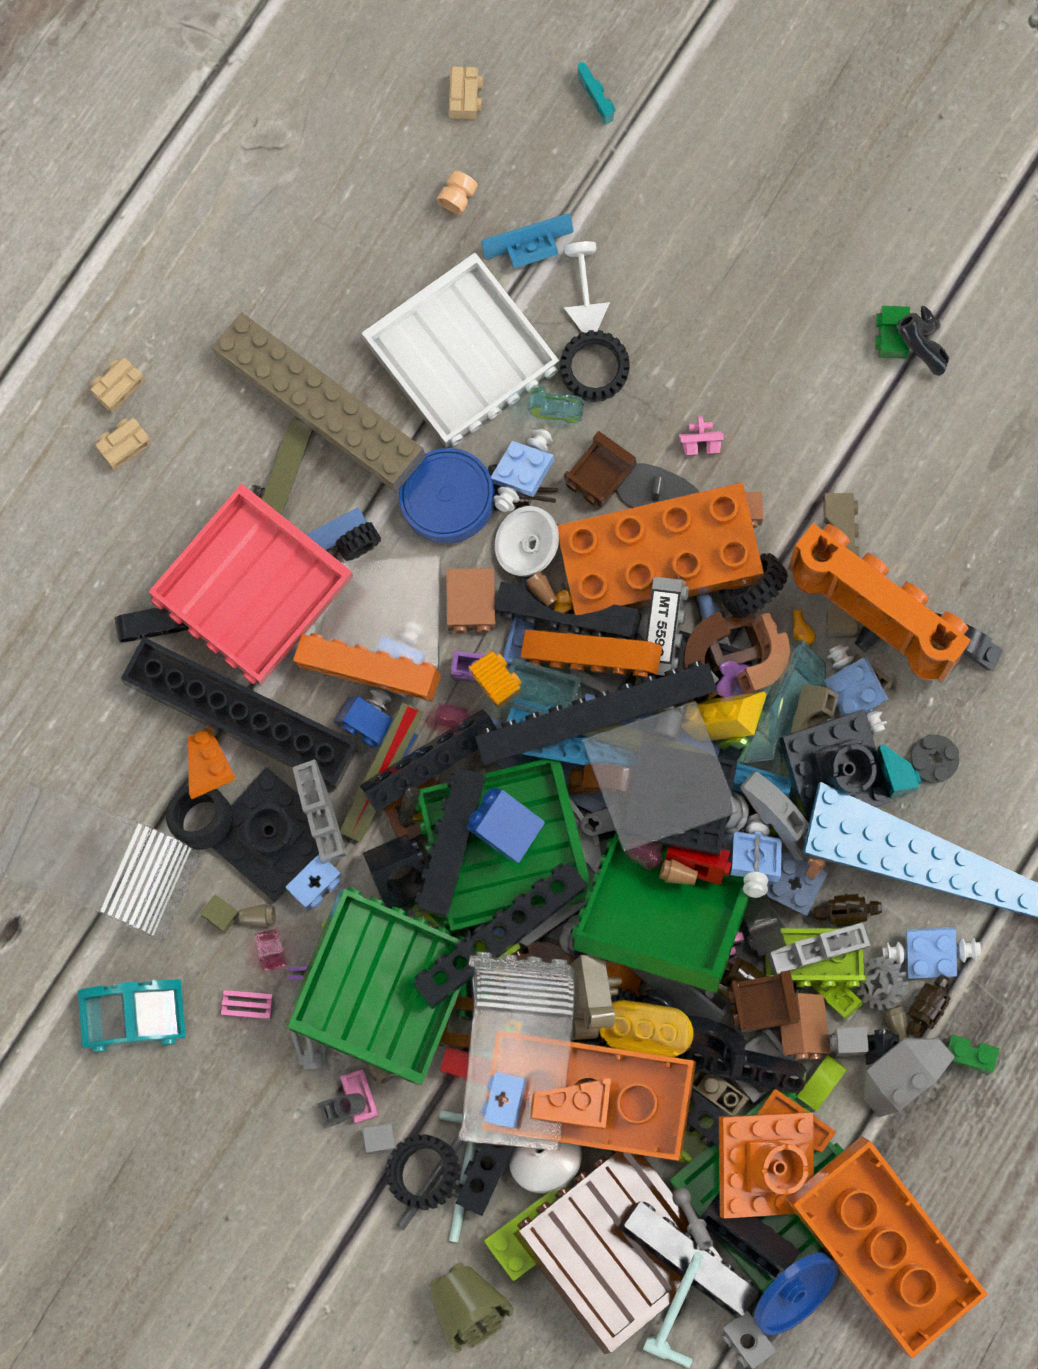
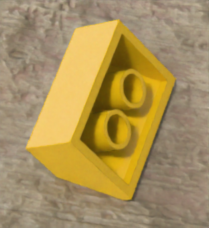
M765 692L714 698L687 707L681 728L697 743L752 736L755 734L767 694Z

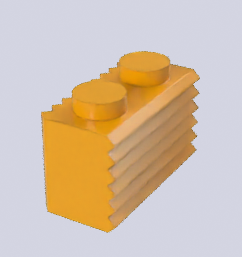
M491 650L469 666V672L497 709H500L521 693L519 685L522 682L514 672L510 674L505 666L508 664L500 653L496 655Z

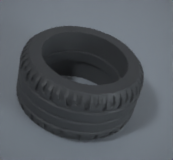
M188 785L172 797L166 811V822L169 831L179 842L183 843L182 845H186L194 850L208 849L221 842L229 832L233 821L231 806L218 789L191 799ZM202 802L215 803L214 816L206 827L198 831L184 830V819L192 807Z

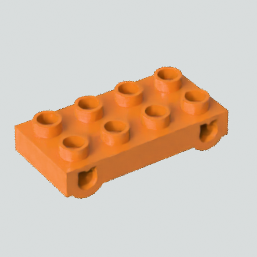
M743 482L557 525L575 615L591 614L604 610L614 604L634 609L649 607L654 577L686 581L685 586H689V598L723 589H737L757 583L764 575Z
M812 523L795 545L788 566V570L793 573L796 586L807 594L817 595L821 593L906 656L911 671L917 677L923 680L937 679L942 683L960 660L971 639L964 635L968 630V626L951 612L945 611L939 617L927 608L925 604L929 600L928 596L912 583L905 582L900 588L885 577L889 572V568L876 556L866 553L861 559L847 549L846 546L850 543V539L837 527L827 524L822 530Z

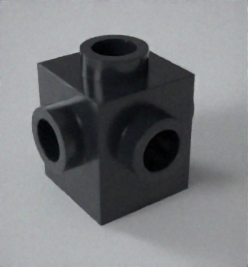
M888 1029L874 1030V1034L867 1035L868 1052L865 1054L866 1065L873 1064L898 1044L899 1034H889Z

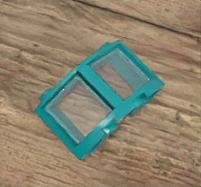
M181 979L152 980V982L138 983V981L124 982L106 987L101 985L78 990L82 1048H92V1052L97 1053L106 1052L107 1047L133 1043L161 1042L163 1046L174 1045L176 1040L186 1038Z

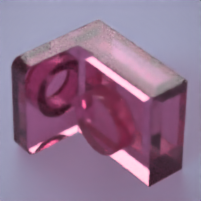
M279 929L255 933L258 957L262 970H274L285 966L286 961Z

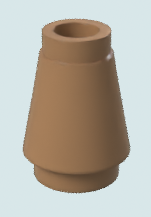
M537 572L524 581L527 585L526 589L544 606L547 607L557 600L545 574L542 575L541 572Z
M673 859L670 861L664 860L659 878L664 879L665 883L694 885L698 871Z

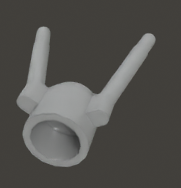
M290 1031L298 1054L299 1065L303 1064L304 1070L323 1068L322 1062H326V1046L321 1044L319 1053L318 1049H313L312 1040L306 1038L308 1050H304L303 1055L296 1033Z

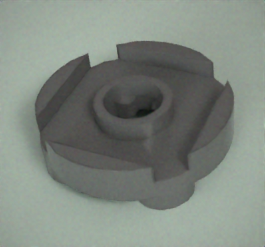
M927 735L916 743L911 752L910 760L913 769L918 770L921 780L928 783H939L951 778L956 772L959 765V750L950 739L944 736ZM935 753L939 754L941 763L937 762L935 765H932L931 759L928 756Z

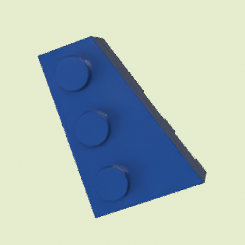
M355 696L347 697L333 722L341 726L346 732L361 738L362 742L372 748H379L393 718L361 697ZM414 733L402 759L405 757L411 745L418 736L416 733Z

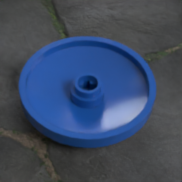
M815 1253L798 1260L788 1267L771 1283L760 1298L754 1314L756 1325L767 1335H777L792 1329L804 1321L822 1304L832 1290L838 1276L836 1262L826 1253Z

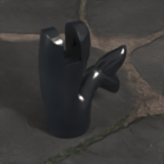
M921 306V317L917 313L908 314L897 323L896 327L908 348L928 366L934 375L940 376L946 371L949 356L940 344L923 335L937 331L941 328V323L934 318V315L927 307Z

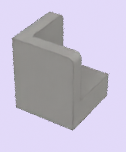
M392 1123L363 1128L367 1154L395 1148Z

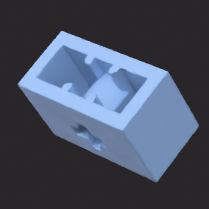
M318 854L286 886V890L308 911L311 907L315 909L324 900L322 896L328 890L332 892L341 883L339 879L342 876L330 862L323 863ZM320 878V887L314 886L310 888L312 886L310 881L312 879L317 881Z
M495 1072L494 1076H490L487 1090L491 1091L489 1101H484L482 1115L485 1116L484 1121L516 1128L527 1079L501 1072ZM504 1092H506L505 1097L509 1098V1102L501 1106L502 1103L498 1100V1096H503Z

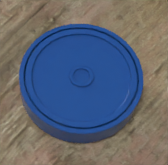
M443 448L426 453L424 460L399 488V503L407 523L419 536L435 543H457L474 536L486 525L495 505L493 501L495 489L487 468L477 457L459 449Z

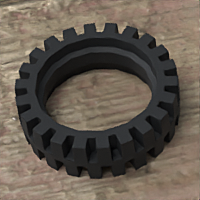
M588 330L587 333L581 332L577 337L574 336L567 343L561 355L560 372L563 383L569 391L573 392L574 396H579L585 401L591 400V402H596L597 400L604 401L606 398H612L625 385L629 375L630 362L625 346L620 343L617 337L614 338L611 333H603L602 330H598V332ZM591 344L603 345L610 349L618 363V370L614 379L607 385L598 388L587 387L580 383L573 375L571 367L572 359L577 351Z
M763 553L760 555L764 575L754 586L750 585L743 588L719 591L720 601L734 617L742 618L743 616H749L750 613H756L758 608L760 610L764 608V604H769L772 601L771 598L776 597L779 594L778 591L784 588L783 584L787 582L788 573L773 554Z
M427 1134L413 1135V1138L407 1137L404 1139L405 1143L400 1142L396 1145L399 1149L397 1151L393 1149L391 1152L393 1158L387 1161L390 1168L386 1169L385 1174L389 1176L386 1179L387 1184L391 1186L389 1190L395 1195L394 1197L409 1207L421 1210L438 1208V1204H445V1199H450L453 1196L451 1193L452 1189L457 1190L458 1185L455 1183L456 1180L460 1181L461 1177L458 1174V1171L461 1170V1165L457 1163L459 1158L454 1154L455 1151L449 1144L437 1137ZM424 1148L433 1149L439 1153L443 1160L444 1171L442 1180L431 1193L423 1196L413 1195L407 1190L403 1182L404 1166L409 1157L417 1150Z

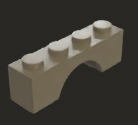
M803 684L801 693L798 696V706L792 719L790 733L833 718L839 694L828 687ZM784 758L780 765L779 775L790 778Z

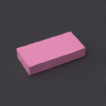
M364 1069L340 1076L345 1094L360 1093L366 1100L364 1112L353 1117L355 1124L377 1117L378 1113Z

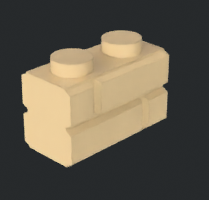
M452 66L450 68L449 118L477 119V111H482V98L478 97V90L483 88V76H478L477 67L463 68Z
M122 357L120 360H114L108 367L109 371L103 377L100 375L95 378L91 384L92 388L90 391L92 395L111 413L145 382L143 374L125 357Z
M134 417L131 419L125 418L120 421L116 426V430L111 433L106 432L97 439L98 443L95 444L97 450L113 471L152 444L149 436Z

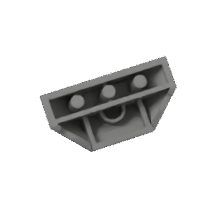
M904 1038L866 1068L863 1100L878 1117L898 1112L933 1085L955 1056L939 1038Z

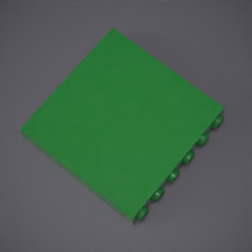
M616 830L614 838L609 837L605 849L608 852L607 856L602 855L599 863L601 871L600 873L595 872L592 881L594 889L588 890L585 899L587 907H582L578 917V921H581L580 925L575 924L571 935V939L575 940L573 950L717 993L750 896L743 891L744 877L730 875L729 873L728 877L723 876L721 885L696 878L694 885L665 883V880L660 879L659 876L662 864L666 860L669 846L657 858L633 845L634 839L623 837L624 831Z

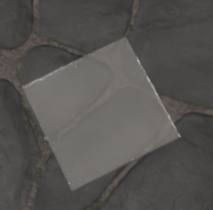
M426 556L341 562L352 571L353 578L324 611V616L322 617L324 622V640L332 642L333 639L344 641L350 647L361 645L373 653H376L377 650L389 653L390 657L399 659V656H404L412 659L413 663L421 665L422 662H427L434 665L436 670H439L440 615L442 614L440 610L441 557Z
M696 701L644 719H637L636 722L582 740L624 852L678 833L683 834L686 830L738 813Z

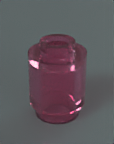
M439 703L434 721L438 722L439 726L451 729L471 715H468V709L449 703Z
M631 839L625 848V854L628 858L647 870H651L653 867L657 868L663 858L661 849L649 842Z

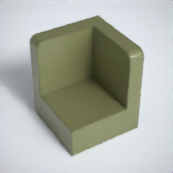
M217 895L211 898L200 913L203 918L225 934L239 917V912Z

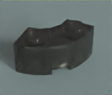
M766 893L758 898L750 897L742 922L746 921L751 936L747 937L751 950H757L758 955L762 956L787 946L768 894Z

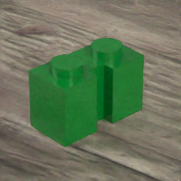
M882 306L880 313H876L875 327H879V336H875V350H879V358L907 359L909 348L900 337L896 326L903 317L910 314V307Z
M956 1035L948 1037L946 1047L955 1056L951 1064L989 1075L994 1072L1000 1048L983 1043L978 1044L975 1048L970 1046L971 1040Z

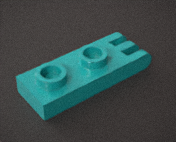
M580 62L578 64L577 77L606 125L613 121L614 112L616 111L610 99L605 98L603 94L604 88L600 80H595L586 63Z

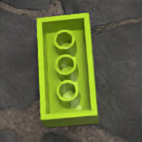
M559 1190L547 1193L484 1240V1243L513 1282L536 1266V1263L513 1234L519 1229L517 1224L528 1216L532 1219L538 1214L536 1209L546 1201L550 1204L557 1199L555 1194Z

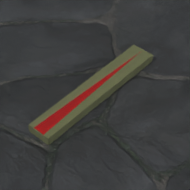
M401 701L362 783L402 759L424 714L423 711ZM360 787L339 828L341 834L359 842L362 841L376 812Z

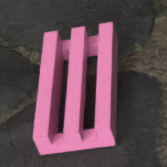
M223 990L221 1015L270 1019L273 995ZM228 998L265 999L267 1003L230 1001ZM228 1006L266 1009V1013L227 1010Z

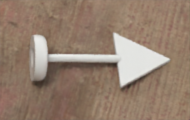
M591 241L576 242L564 246V252L567 256L579 258L584 305L564 307V309L584 333H587L588 330L598 331L610 302L590 304L584 256L591 255L597 250L596 243Z

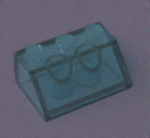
M513 658L509 673L514 672L521 680L522 684L519 685L521 693L506 703L505 706L528 713L539 712L540 716L548 714L549 708L562 705L563 709L572 706L571 701L579 699L583 687L582 678Z

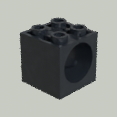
M406 834L363 852L385 907L392 909V906L402 908L415 902L418 890H423L425 881H422L421 878L426 866L425 859L416 840L411 842ZM412 866L409 873L404 877L388 879L391 872L396 868Z

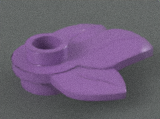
M732 660L720 664L719 669L723 677L716 686L718 695L723 697L742 695L743 691L737 675L749 666L744 664L738 665Z

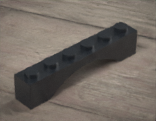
M502 581L494 606L500 617L506 620L513 621L515 617L523 619L522 622L530 625H536L537 622L544 623L545 627L554 630L564 627L568 628V632L581 635L583 631L591 633L590 636H607L628 640H636L642 617L638 609L615 604L591 614H564L540 604L524 586Z

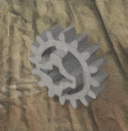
M877 957V959H869V963L864 964L866 981L860 983L861 990L857 992L858 995L864 994L865 997L862 1002H870L871 1009L877 1007L878 1010L895 1008V1004L902 1002L900 995L907 994L903 990V986L908 985V982L902 979L906 972L900 973L901 964L893 965L894 959ZM888 993L891 994L887 999L883 1000L884 997H887Z

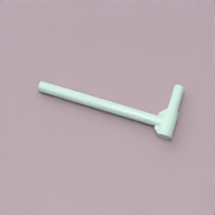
M441 1110L439 1119L462 1124L466 1117H470L471 1113L465 1112V1114ZM484 1116L478 1121V1127L474 1133H470L468 1136L460 1183L463 1185L468 1177L464 1174L469 1161L474 1162V1150L479 1133L485 1131L482 1130ZM457 1204L455 1205L449 1241L458 1243L465 1208Z
M695 1252L657 1337H648L643 1347V1350L665 1360L667 1358L687 1368H690L693 1359L670 1349L671 1347L666 1342V1339L703 1260V1255L699 1252Z

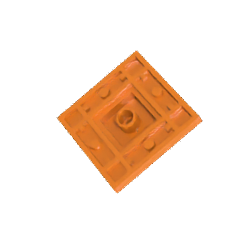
M812 1112L719 1117L721 1218L796 1214L786 1199L814 1176Z

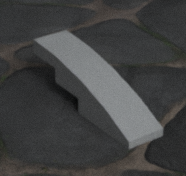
M314 759L292 767L302 809L307 814L311 834L316 839L321 861L327 863L347 856L337 819L316 760Z
M863 923L801 940L791 945L769 950L766 954L773 975H778L781 971L799 969L871 945Z

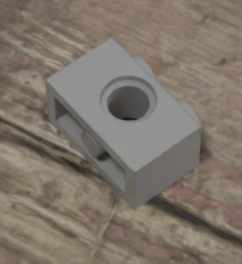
M867 1027L837 1028L832 1033L833 1035L829 1037L830 1052H834V1058L861 1057L868 1052Z
M748 1310L744 1316L735 1318L722 1327L724 1331L721 1335L729 1347L734 1345L739 1354L736 1357L744 1368L749 1366L750 1369H753L777 1352L762 1330L756 1325ZM744 1334H749L753 1337L754 1343L749 1349L742 1347L740 1339Z

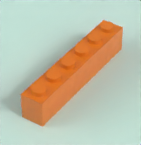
M525 630L520 658L528 660L529 665L535 667H543V663L550 664L549 667L555 669H563L564 666H570L571 670L584 671L585 668H591L592 672L605 674L606 670H612L613 674L626 676L627 672H633V675L636 677L646 678L648 674L658 675L662 646L649 641Z
M311 633L310 636L301 635L293 659L300 668L429 702L433 701L441 677L435 666L430 663L422 662L419 665L413 663L412 659L404 656H399V659L390 657L391 655L384 651L377 650L376 653H373L364 646L355 645L350 647L344 641L333 639L332 642L324 640L323 636Z

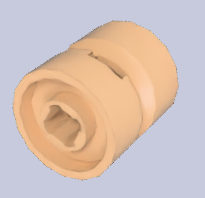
M454 170L446 181L448 187H443L436 200L448 211L462 215L468 205L467 198H472L478 188V184L470 176Z

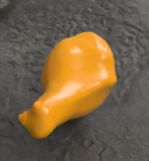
M560 590L556 593L555 597L557 600L552 603L553 610L568 614L574 608L570 591Z
M793 609V639L804 646H811L816 641L815 633L812 627L805 623L802 614L803 610Z

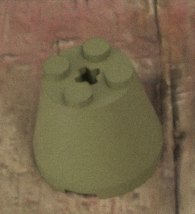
M462 1263L454 1265L449 1270L450 1273L443 1278L438 1277L429 1284L431 1288L429 1296L443 1337L453 1353H459L463 1346L471 1345L473 1348L484 1342L503 1327L502 1322L506 1316L510 1317L514 1313V1308L508 1299L470 1266H464Z

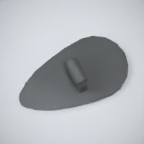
M637 463L636 467L617 489L621 500L632 508L699 493L697 488L686 479L646 463Z

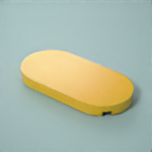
M626 1000L612 1003L615 1013L614 1026L599 1028L602 1038L604 1037L611 1048L666 1057H676L684 1053L690 1047L693 1040L692 1024L682 1011L672 1007Z

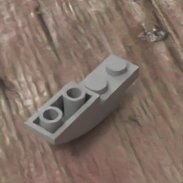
M753 771L741 785V790L764 824L773 825L795 860H803L806 857V854H803L809 823L784 793L760 773Z

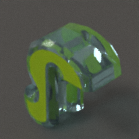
M534 386L530 389L527 410L532 416L540 419H561L567 423H578L582 420L584 400L579 396L546 393L544 386Z

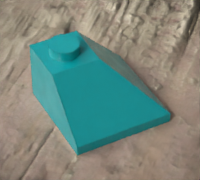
M879 745L877 754L890 799L916 792L919 789V784H921L918 770H914L911 763L886 745Z

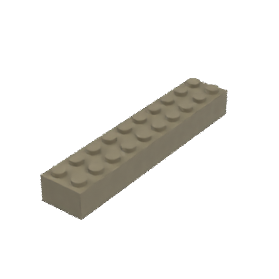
M243 312L236 317L213 344L212 350L219 360L394 492L399 490L426 457L422 446Z

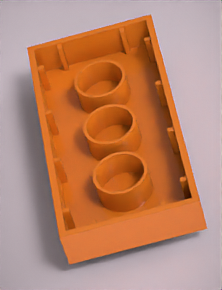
M497 1031L490 1076H494L495 1072H501L526 1078L527 1084L517 1127L511 1128L486 1122L483 1118L482 1130L681 1161L696 1062ZM611 1078L605 1129L530 1119L533 1093ZM491 1091L487 1092V1101H489ZM504 1092L503 1096H498V1100L502 1103L501 1106L509 1102V1098L505 1097L506 1092Z
M862 1136L786 1199L787 1203L825 1252L836 1262L839 1270L897 1345L912 1359L988 1295L872 1142Z

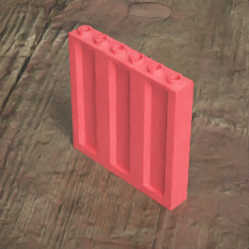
M241 483L150 589L149 594L152 597L150 601L158 609L162 610L165 608L170 612L169 617L179 625L184 623L189 627L187 631L198 640L201 637L207 642L205 646L214 654L220 652L226 657L224 661L231 668L236 669L238 667L244 672L242 676L251 684L257 682L261 686L299 642L301 635L310 629L353 578L351 570Z

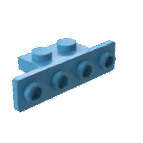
M567 213L483 239L481 244L484 257L489 259L508 253L513 267L516 268L558 255L554 238L574 232L570 214Z

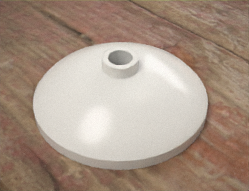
M534 506L521 507L511 512L499 526L495 538V553L500 565L507 572L520 577L532 576L545 569L554 558L558 548L559 532L555 520L548 512Z
M520 1136L509 1158L510 1171L516 1182L530 1192L550 1193L559 1190L567 1185L579 1170L582 1159L581 1146ZM540 1149H544L543 1152L537 1153Z

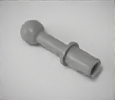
M677 1188L672 1193L673 1202L682 1208L689 1222L687 1227L688 1233L693 1235L699 1249H709L713 1245V1241L705 1228L706 1222L703 1219L697 1218L690 1204L691 1193L686 1188Z

